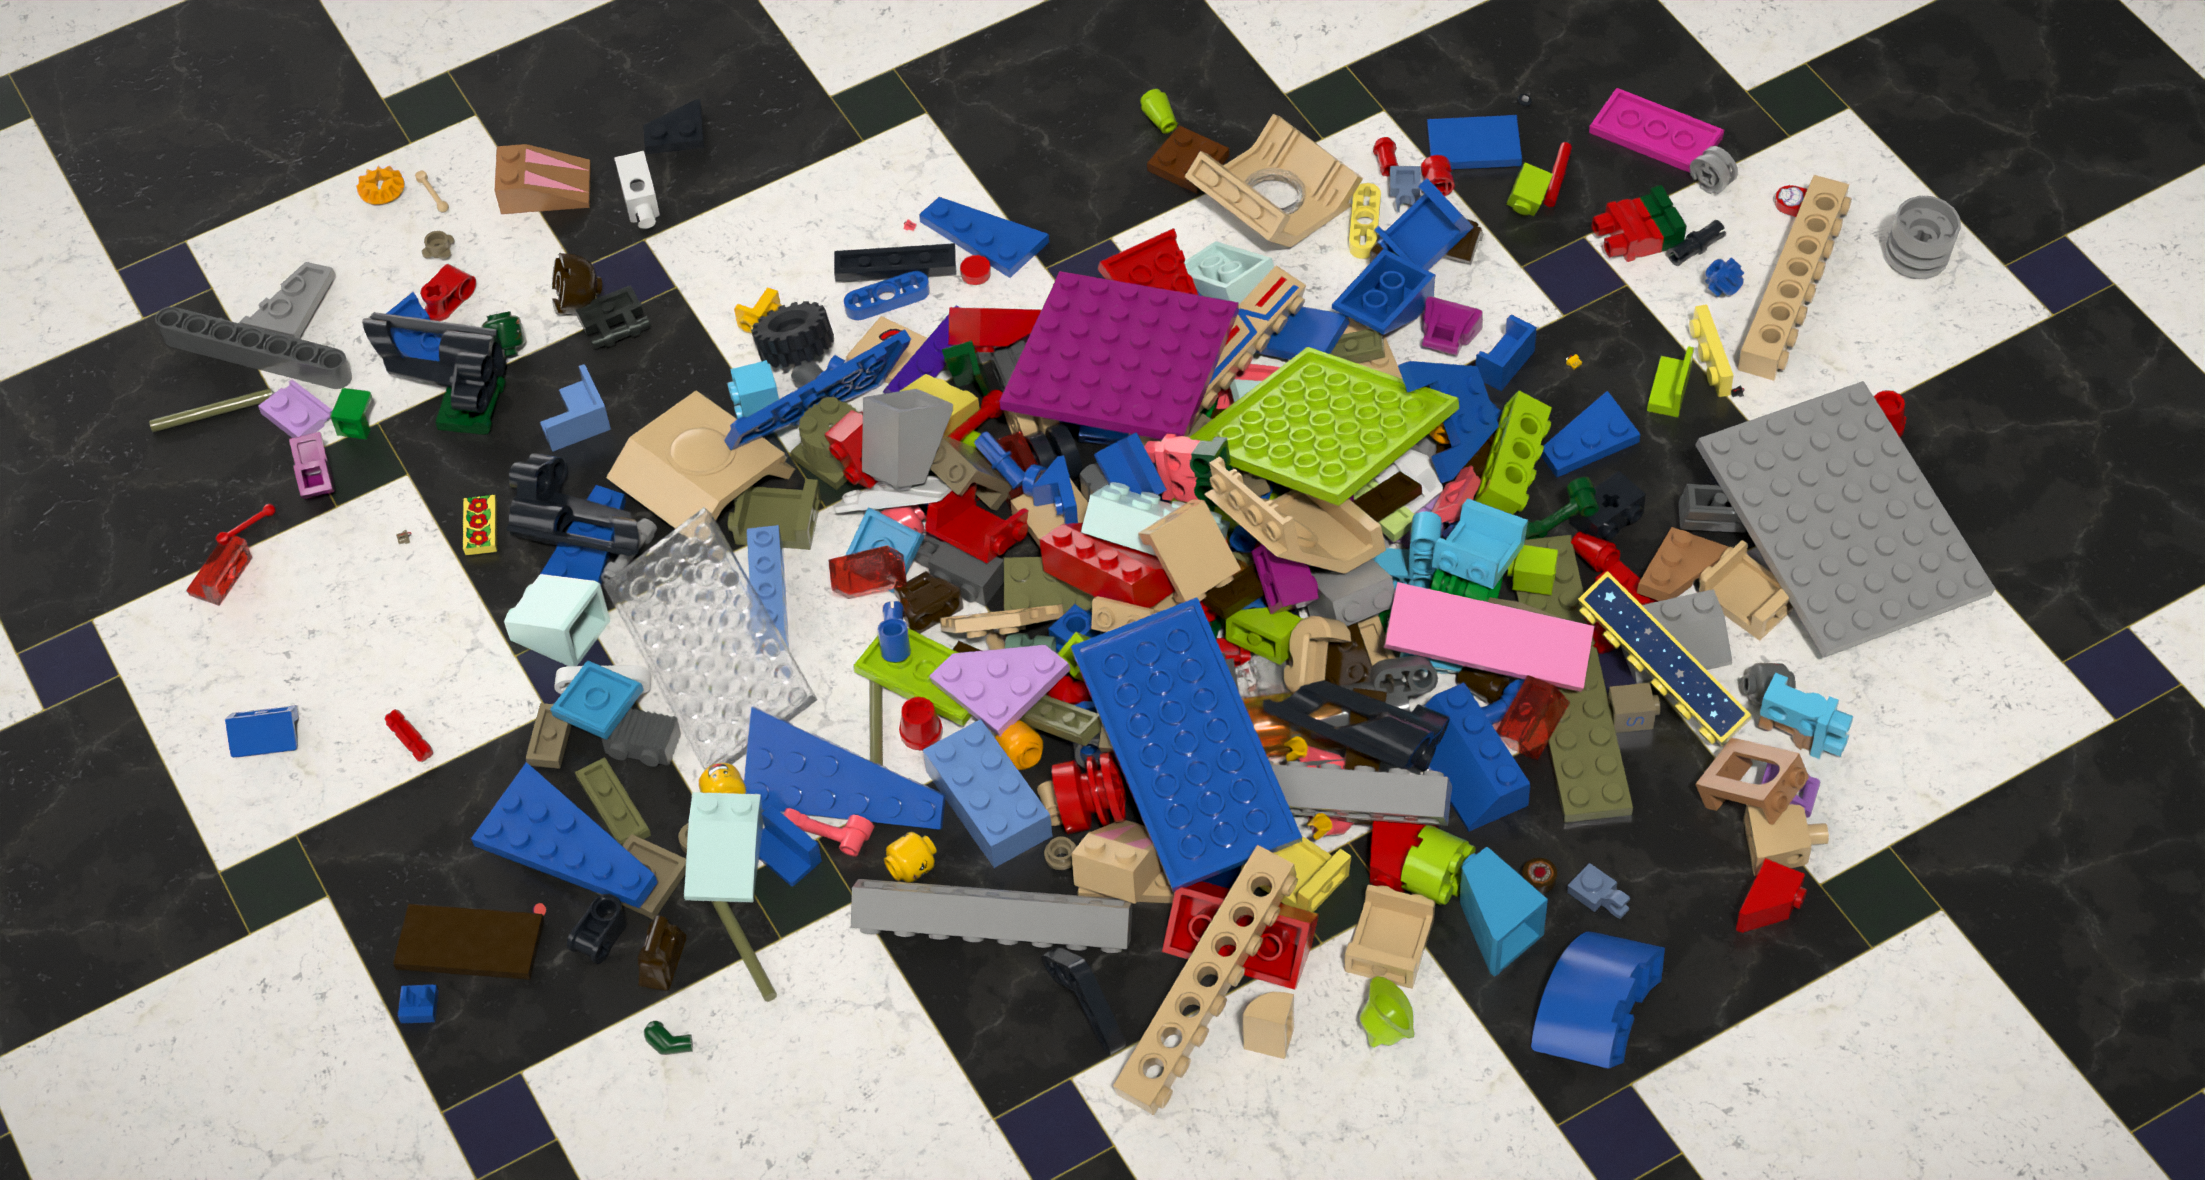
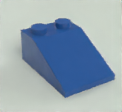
M1383 249L1332 303V309L1385 335L1417 319L1425 310L1427 297H1434L1435 274Z

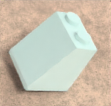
M540 574L535 582L526 588L522 599L516 607L509 610L504 623L511 641L567 666H577L609 624L610 618L600 583L591 580Z

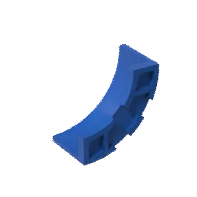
M1585 932L1578 936L1558 960L1546 985L1535 1021L1531 1043L1532 1049L1537 1052L1608 1069L1624 1063L1627 1041L1635 1019L1629 1013L1635 1001L1642 1003L1649 991L1661 982L1665 948L1595 932Z

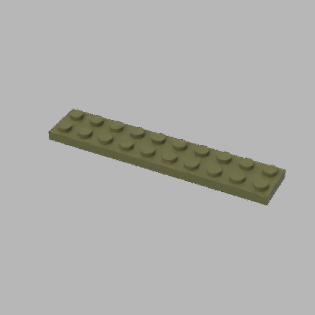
M1571 535L1525 540L1524 545L1557 549V568L1552 595L1514 590L1516 601L1569 621L1587 624L1584 616L1579 612L1582 606L1578 599L1584 592L1574 548L1571 544ZM1593 638L1582 692L1534 683L1536 692L1545 707V710L1542 709L1541 717L1564 823L1632 815L1633 811L1597 649L1593 647L1595 644Z

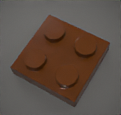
M1179 125L1147 162V171L1198 194L1201 189L1185 178V175L1199 152L1207 153L1222 165L1229 157V148Z

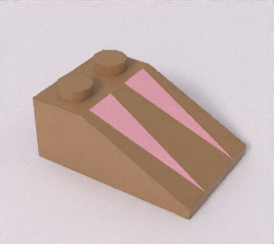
M527 144L497 146L494 191L501 214L590 208L591 162L589 159Z

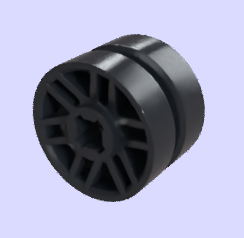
M1063 422L1047 427L1045 434L1039 430L1024 436L1023 443L1030 466L1036 464L1048 469L1058 456L1064 455L1070 479L1074 480L1080 477V473L1083 470L1080 455L1069 429Z

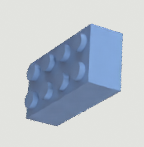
M981 719L923 749L927 774L939 791L946 795V801L994 868L1053 836L1049 812Z

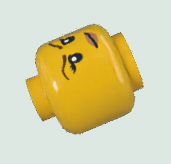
M909 832L887 846V857L884 858V863L895 880L900 881L902 879L910 883L934 868L935 860L933 854L937 851L928 836L921 837L915 832Z

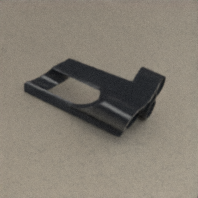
M377 312L372 313L369 318L362 320L366 336L376 352L382 357L386 371L389 374L452 388V408L450 409L480 414L486 410L496 387L497 376H502L506 367L505 350L502 348L497 329ZM390 329L430 333L440 337L439 361L404 356L393 341Z
M533 453L528 458L527 463L517 461L512 465L509 473V485L512 489L517 490V496L512 501L509 524L507 525V531H510L511 536L556 546L577 545L626 556L639 554L638 528L636 520L632 519L631 512L559 493L568 471L567 462H564L562 458ZM573 520L613 528L614 542L562 531Z
M1325 680L1301 686L1293 695L1283 701L1275 702L1271 699H1265L1262 702L1263 711L1397 768L1409 769L1412 767L1422 772L1427 771L1436 747L1440 744L1450 720L1449 716L1417 704L1415 709L1409 712ZM1328 702H1332L1368 717L1369 721L1335 727L1311 717L1309 714L1317 711Z

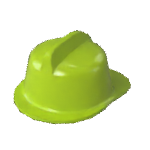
M1380 976L1373 978L1370 983L1369 1000L1360 1014V1021L1367 1031L1369 1045L1374 1048L1380 1044L1391 1046L1405 1037L1413 1038V1010L1408 998L1395 983L1387 978Z

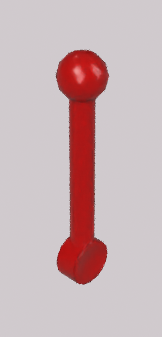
M266 504L261 512L231 531L219 533L216 536L218 544L221 546L227 545L231 537L263 517L272 516L276 511L275 506Z

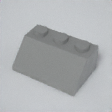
M1714 589L1642 605L1706 670L1732 665L1725 615ZM1621 646L1626 659L1630 654ZM1626 659L1635 684L1649 683L1654 679L1645 669L1641 673L1637 671Z

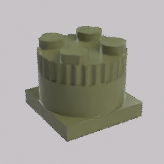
M836 397L823 398L818 404H814L813 407L808 408V411L804 412V415L799 419L801 443L790 451L791 459L837 490L848 479L843 473L845 468L841 461L837 460L829 451L830 443L824 434L851 410L857 411L851 404L841 402Z

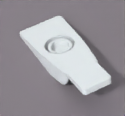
M927 476L925 483L912 485V488L909 490H896L892 488V485L878 481L872 490L862 493L860 490H853L845 493L842 496L843 499L834 508L836 513L867 510L868 507L882 509L941 501L952 489L937 476Z

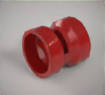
M1433 155L1421 163L1420 168L1424 180L1428 178L1444 196L1454 190L1455 184L1453 176L1450 174L1451 165L1447 157Z

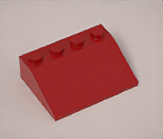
M1083 523L1062 524L1039 539L1044 572L1094 597L1099 596L1151 608L1175 592L1157 556L1081 533Z

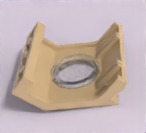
M1275 114L1271 116L1257 141L1249 150L1225 165H1221L1207 153L1200 151L1185 175V178L1265 239L1288 247L1294 246L1352 206L1349 200L1363 180V177Z

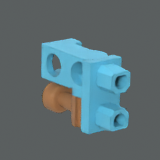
M1775 673L1762 700L1761 717L1758 727L1771 731L1775 726L1792 734L1796 747L1800 750L1802 748L1811 750L1810 756L1820 759L1823 751L1841 757L1849 739L1848 731L1851 727L1853 716L1837 710L1838 699L1829 696L1828 700H1826L1818 693H1804L1787 686L1788 677Z

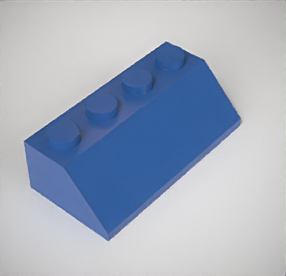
M1461 683L1434 695L1424 706L1449 716L1450 720L1440 744L1436 747L1428 769L1429 771L1441 772L1444 774V777L1449 778L1452 784L1450 804L1467 831H1472L1527 807L1529 804L1530 782L1466 684Z

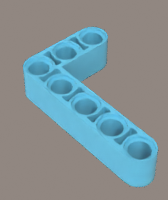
M1424 511L1413 516L1410 550L1386 548V551L1372 558L1392 576L1394 588L1397 582L1429 589L1433 574L1437 569L1432 567L1435 543L1441 538L1442 520L1438 514Z

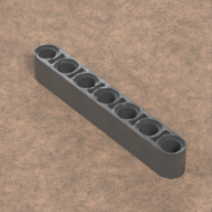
M177 307L163 308L155 317V322L163 342L173 348L331 389L344 388L352 380V373L346 355L337 348Z

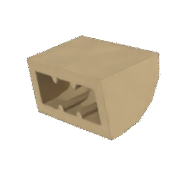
M1270 992L1260 995L1249 1003L1243 1013L1244 1049L1285 1059L1294 1032V994Z

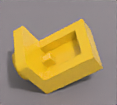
M767 287L753 309L737 304L734 308L737 326L745 332L751 333L753 324L759 323L758 319L761 316H768L767 312L770 310H779L778 307L782 305L778 291Z

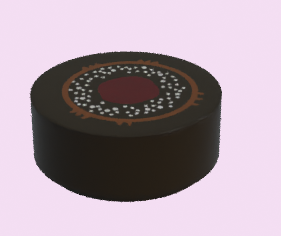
M1533 858L1525 863L1522 877L1542 894L1554 888L1557 881V869L1548 859Z

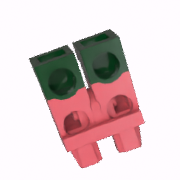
M1167 433L1161 442L1148 441L1144 447L1152 463L1157 465L1155 468L1167 489L1161 493L1162 500L1172 501L1173 498L1183 502H1189L1192 499L1204 500L1206 505L1219 507L1205 493L1213 489L1210 483L1212 473L1209 462L1221 457L1224 459L1226 470H1232V466L1229 465L1231 460L1226 437H1214L1212 441L1191 440L1185 436L1176 437V434Z

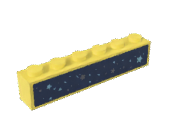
M1608 571L1578 599L1582 606L1579 612L1592 625L1598 622L1606 630L1602 635L1616 649L1621 645L1630 654L1626 659L1637 671L1641 673L1645 669L1654 678L1650 683L1661 695L1665 696L1669 693L1678 702L1674 707L1686 720L1693 717L1702 726L1698 731L1710 744L1713 745L1717 741L1721 746H1724L1731 737L1752 719L1751 714Z

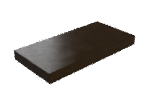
M408 904L393 965L396 970L530 980L544 924L543 914Z

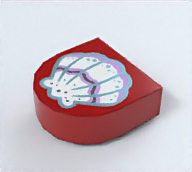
M1794 185L1779 188L1775 198L1776 208L1784 214L1796 217L1808 189Z

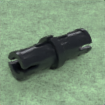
M1713 220L1701 230L1690 232L1685 240L1667 250V255L1674 253L1668 257L1671 263L1675 266H1680L1697 253L1701 255L1706 252L1708 246L1726 236V231L1719 233L1725 229L1724 225L1719 220Z

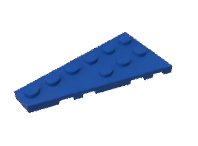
M904 329L835 369L823 371L815 380L756 413L734 421L730 425L731 430L724 440L730 450H734L799 422L804 412L808 411V408L813 407L814 404H818L823 398L836 397L839 401L846 402L881 387L912 339Z
M755 706L751 707L744 774L745 794H761L763 810L772 805L780 812H785L786 808H791L805 815L848 819L850 815H858L868 819L870 822L931 829L943 828L945 794L893 772L883 765L867 760L859 754L816 734H811L798 728L788 721L772 716Z
M527 762L471 838L474 846L594 892L615 895L619 901L639 909L658 883L654 873Z

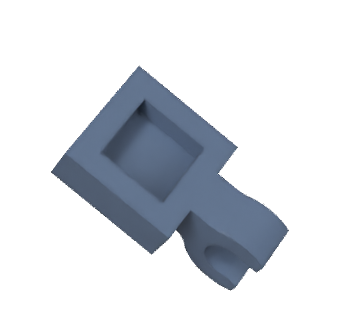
M1590 863L1568 884L1567 893L1594 912L1602 905L1615 917L1621 919L1629 911V907L1626 904L1630 901V897L1624 892L1617 890V882Z

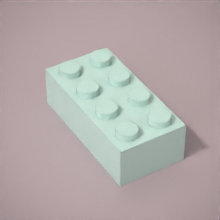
M1111 482L1110 485L1107 484L1090 495L1081 533L1155 556L1157 555L1152 546L1144 545L1138 533L1185 504L1178 501H1173L1172 504L1160 501V496L1150 492H1141L1140 495L1129 491L1130 487L1116 482ZM1210 511L1226 540L1230 522L1221 520L1222 515Z

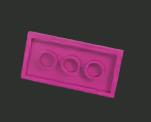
M1619 88L1615 89L1591 123L1589 133L1689 173L1691 162L1699 155H1703V152L1710 146H1718L1724 136V130Z

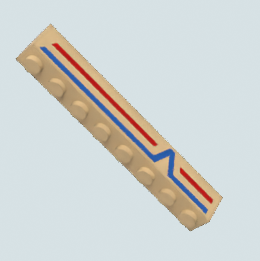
M1277 265L1239 304V313L1192 427L1200 417V412L1204 408L1210 409L1218 397L1217 393L1221 389L1227 390L1236 377V373L1239 370L1245 371L1254 357L1253 354L1256 351L1262 352L1271 339L1270 336L1274 332L1280 333L1288 321L1287 317L1291 313L1296 315L1304 305L1305 299L1302 297L1306 285ZM1138 435L1144 446L1148 441H1162L1161 439Z

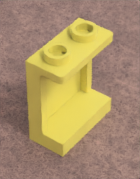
M1302 836V842L1274 852V854L1294 864L1297 874L1296 878H1298L1297 885L1289 897L1284 896L1281 901L1285 905L1314 912L1349 876L1351 855L1339 849L1332 856L1304 836ZM1267 885L1259 886L1266 892H1271V887Z

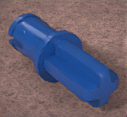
M989 432L982 433L975 440V446L990 461L992 470L997 469L1012 486V489L1016 490L1022 485L1025 472L1010 457L1012 455L1010 451L1006 452Z

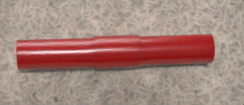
M1567 142L1560 144L1555 165L1552 169L1553 175L1544 198V204L1548 207L1555 206L1572 149L1571 144Z

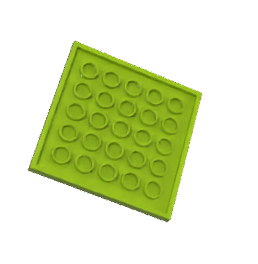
M1306 347L1189 438L1191 440L1212 441L1214 437H1226L1231 460L1229 465L1340 506L1459 409V400L1457 397L1425 386L1407 392L1404 381L1401 378Z

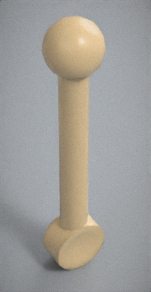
M423 170L416 172L417 182L423 183L437 203L438 211L446 212L449 208L448 203L440 199L428 182L427 173Z

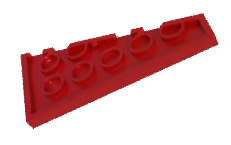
M1175 228L1099 262L1098 270L1105 279L1198 295L1192 275H1189L1186 269L1184 253L1177 244ZM1230 387L1227 390L1221 389L1217 393L1218 397L1229 393Z

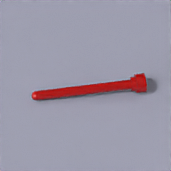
M992 390L982 399L981 408L951 432L948 437L962 441L988 418L1000 417L1004 413L1000 408V399L1003 392Z

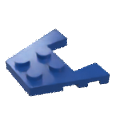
M1408 361L1399 364L1398 368L1407 392L1430 385L1431 389L1457 397L1459 400V409L1443 422L1452 447L1431 456L1440 483L1453 480L1499 427L1478 366Z

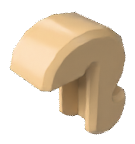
M1310 616L1302 619L1294 627L1290 637V653L1293 659V666L1287 665L1284 669V682L1290 691L1296 692L1301 686L1325 680L1328 642H1351L1350 631L1345 623L1335 619Z

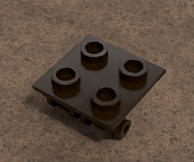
M1358 622L1347 626L1350 631L1351 642H1328L1325 681L1336 685L1371 681L1370 670L1373 666Z

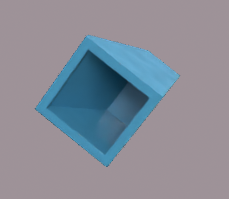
M1485 847L1478 854H1471L1462 864L1460 905L1487 968L1495 977L1544 935L1548 899L1492 850Z

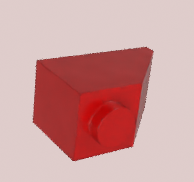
M1765 858L1739 912L1736 930L1744 933L1789 919L1793 908L1800 909L1806 897L1807 889L1802 888L1805 874Z

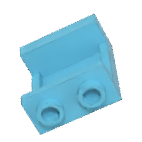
M1467 498L1462 505L1460 521L1446 540L1439 538L1436 541L1432 567L1493 589L1523 548L1528 520Z

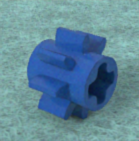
M1732 257L1727 262L1723 259L1713 261L1706 270L1707 279L1705 282L1709 285L1708 289L1717 297L1722 292L1728 296L1735 294L1744 282L1742 266Z

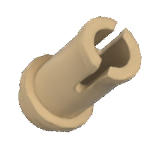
M1053 781L1044 782L1037 788L1041 803L1050 814L1051 826L1061 825L1063 822L1055 796Z

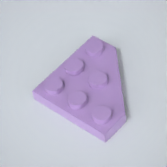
M1038 645L954 653L929 677L935 686L975 718L981 719L990 730L1001 737L1009 726L1016 723L1071 669L1069 663L1049 647Z

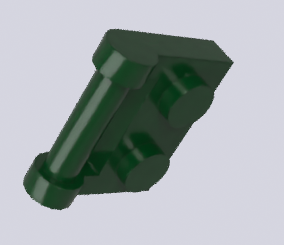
M497 376L496 387L486 410L481 414L479 413V416H476L474 419L473 412L450 409L452 408V388L447 387L435 422L437 429L488 434L492 427L491 417L498 395L503 392L506 384L505 379Z

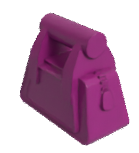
M1432 296L1427 297L1425 314H1423L1425 336L1422 346L1458 356L1462 346L1468 345L1482 330V310Z

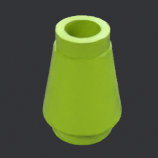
M1152 89L1141 97V110L1162 133H1170L1177 127V122L1166 93L1161 92L1159 89Z

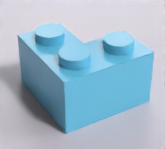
M767 360L730 369L733 382H729L727 385L731 400L736 405L734 410L737 419L744 416L748 417L779 400L770 363H767Z

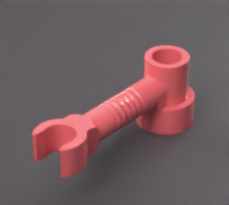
M786 808L783 814L803 831L841 842L839 849L850 856H858L864 841L869 840L874 829L872 822L858 815H850L845 827L839 828L810 819L807 815L791 808Z

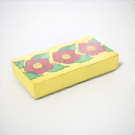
M495 495L464 498L463 550L465 555L497 552V499Z

